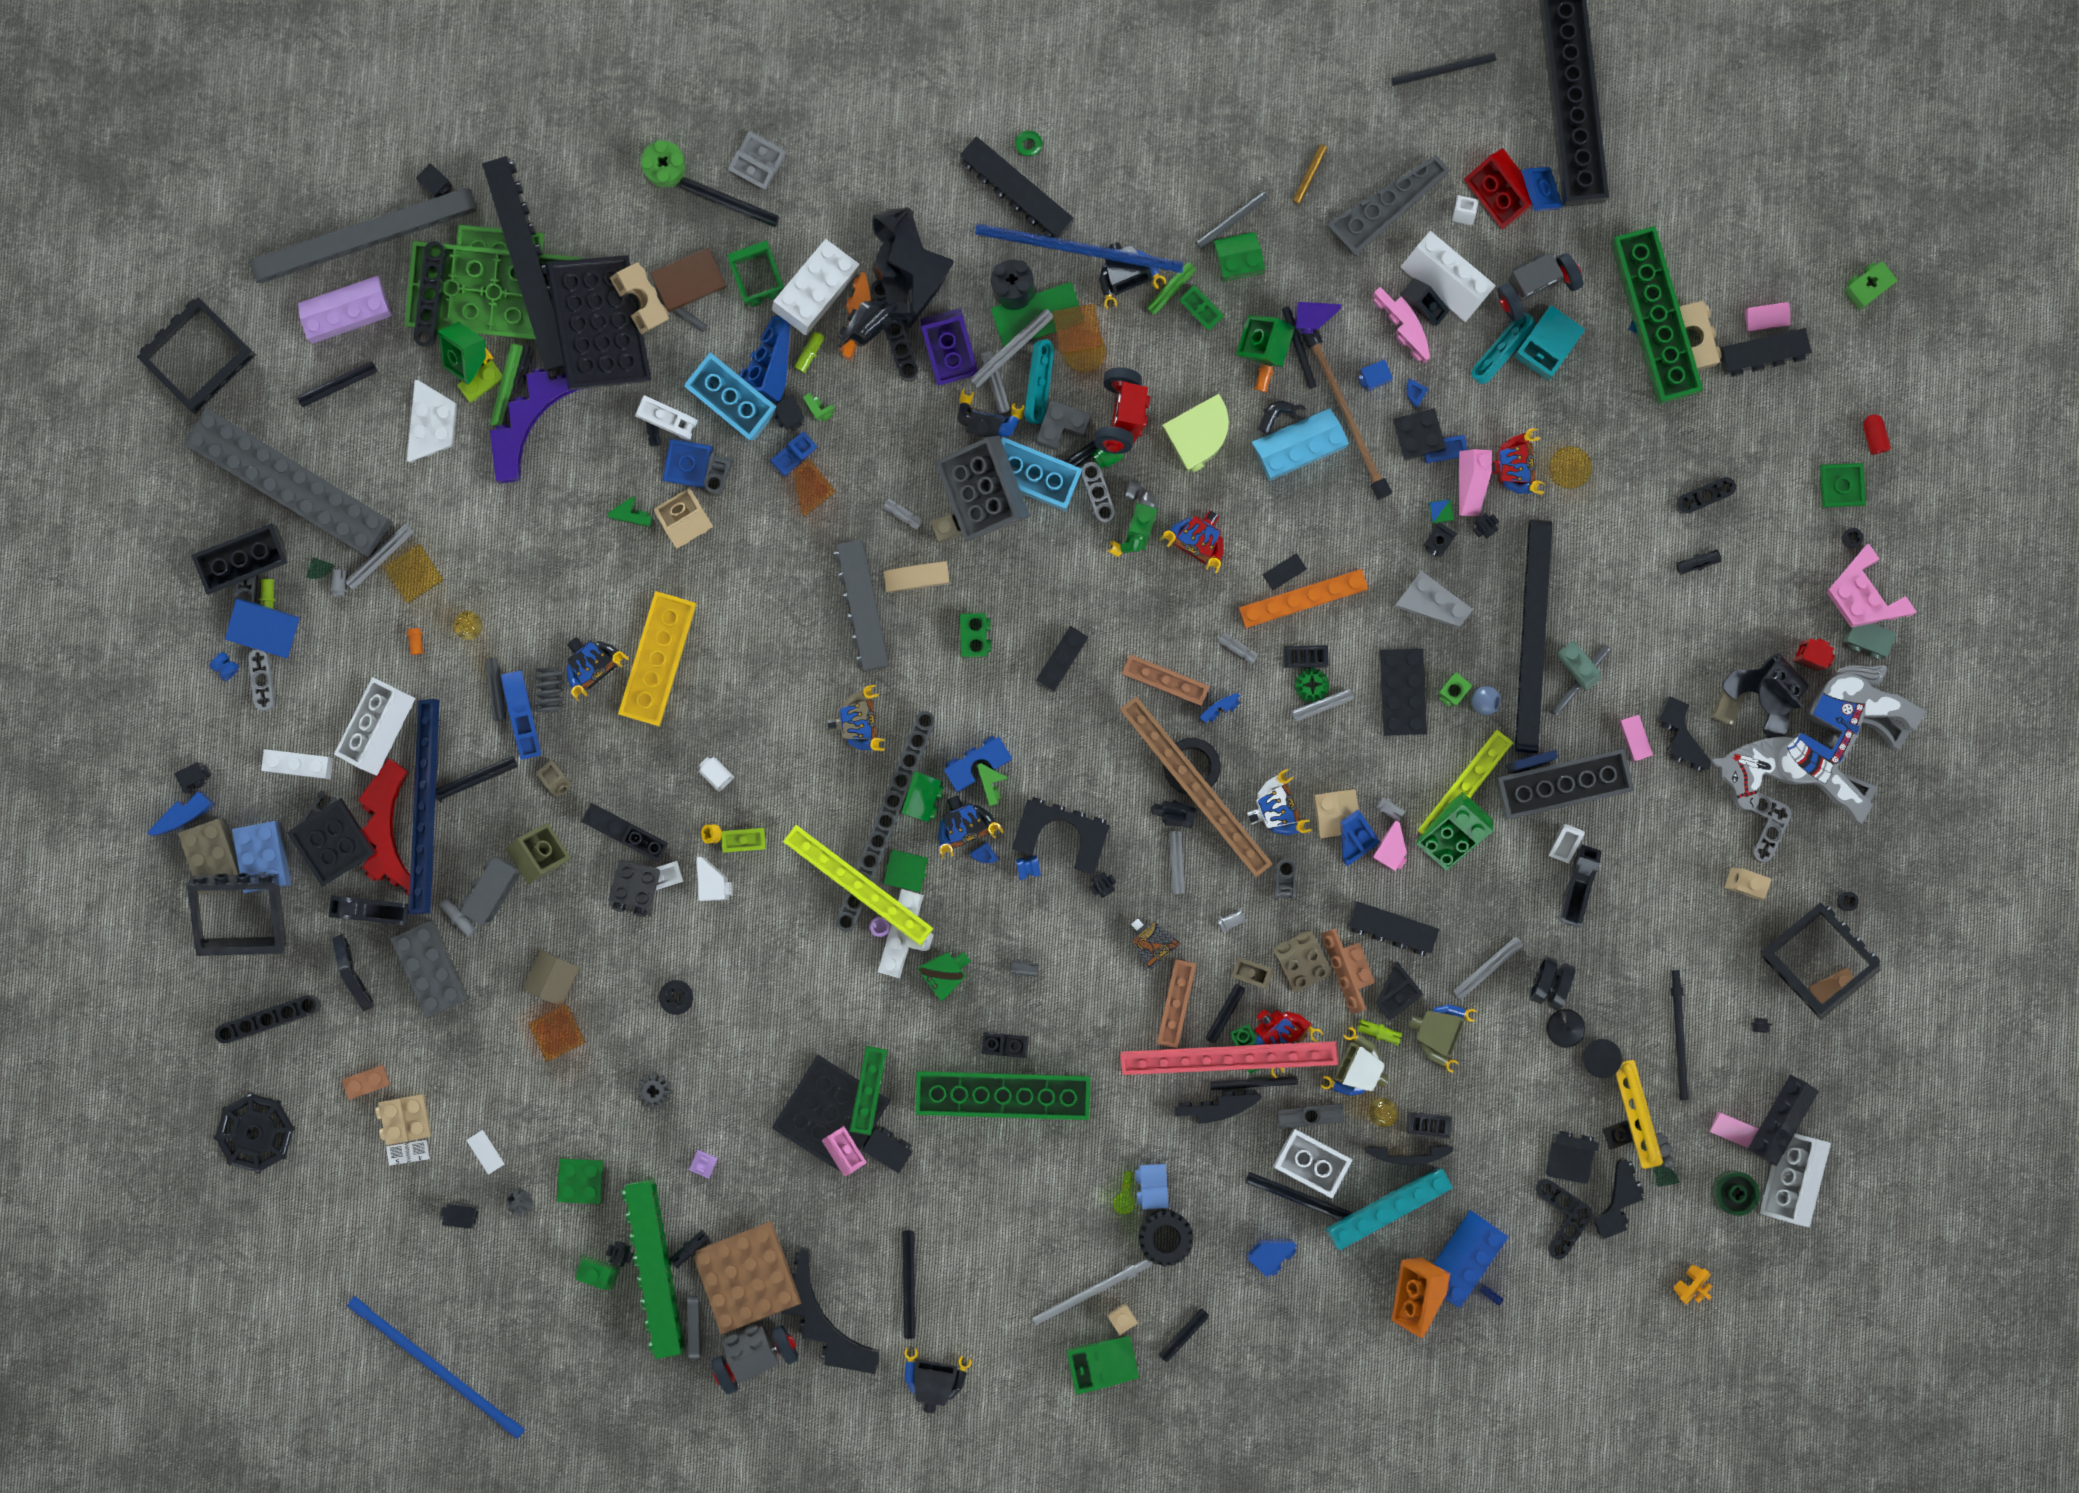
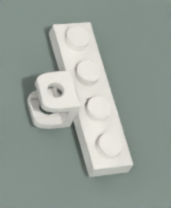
M901 889L898 902L918 916L924 895ZM891 924L878 972L900 978L908 949L928 951L933 939L932 932L927 937V941L925 940L920 946Z

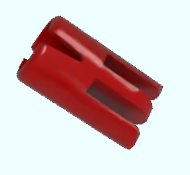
M1877 414L1868 416L1863 422V430L1870 454L1876 455L1891 450L1885 423L1881 416Z

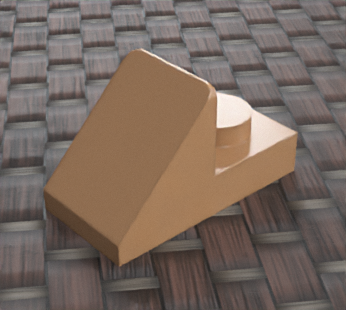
M1845 967L1809 986V989L1823 1004L1854 977L1849 967Z

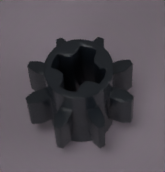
M1484 513L1473 522L1476 525L1473 531L1478 537L1483 535L1487 539L1499 530L1496 526L1499 520L1494 514L1489 517L1487 513Z
M1103 872L1091 879L1093 885L1090 889L1095 896L1099 894L1103 898L1115 891L1113 885L1117 882L1112 874L1107 876Z
M616 1241L614 1245L610 1244L606 1255L610 1256L608 1262L624 1267L625 1262L631 1263L634 1252L630 1251L631 1245L621 1241Z

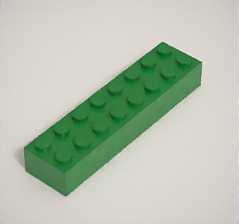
M1656 226L1614 237L1610 242L1657 405L1699 394L1703 391V386Z
M917 1071L915 1115L1089 1120L1091 1076Z
M652 1178L631 1182L624 1186L625 1190H622L623 1202L628 1204L626 1220L627 1224H631L632 1233L629 1234L630 1243L636 1249L633 1260L635 1268L639 1267L640 1276H637L639 1290L643 1289L644 1295L641 1298L642 1310L647 1312L648 1317L645 1320L646 1332L651 1334L649 1351L650 1354H654L655 1359L681 1355L685 1351V1344L656 1180Z

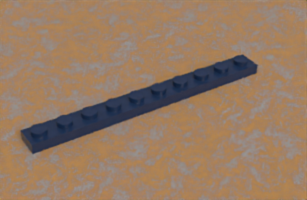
M438 699L418 701L409 914L413 915L431 913L440 704Z

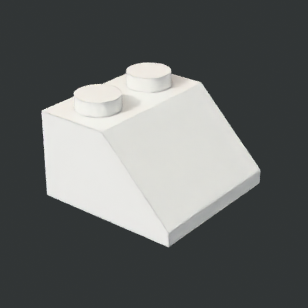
M697 857L699 901L729 900V895H732V882H728V878L706 858Z

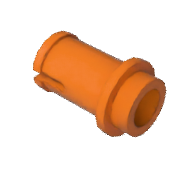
M1261 364V367L1258 368L1259 374L1254 390L1267 393L1271 375H1274L1273 367Z
M420 628L407 629L408 633L406 636L409 639L410 655L424 654L421 639L423 632L420 631Z

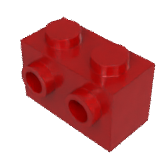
M1810 638L1800 643L1793 662L1814 671H1820L1832 665L1835 654H1833L1835 648L1829 646L1830 642L1818 638L1816 641Z

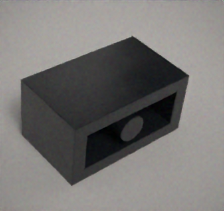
M877 1127L862 1151L899 1174L914 1151L910 1148L912 1145L902 1138L899 1141L893 1138L892 1135L894 1133L887 1128L882 1127L879 1129Z

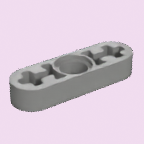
M255 649L250 652L248 657L253 701L257 709L269 711L275 706L270 656L267 652ZM258 653L264 657V660H261V667H266V671L258 670L255 672V668L259 669V663L254 661ZM260 674L267 676L268 680L264 686H259L256 683V678ZM269 688V692L264 693L265 698L269 699L270 702L266 703V707H264L263 704L259 703V700H263V693H258L257 690Z

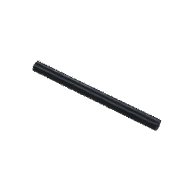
M1491 53L1392 77L1391 82L1393 86L1495 62L1496 55Z

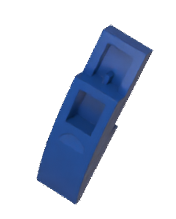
M522 670L502 674L501 680L520 760L540 756L542 753Z

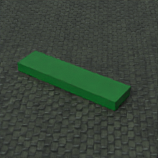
M866 1046L850 1132L872 1135L887 1049Z

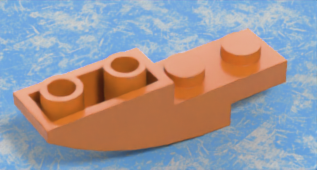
M861 272L860 277L856 276L852 289H855L853 297L849 296L846 304L848 315H850L853 308L857 310L862 302L872 301L869 283L864 272ZM850 340L840 348V352H843V359L852 361L857 346L853 340Z

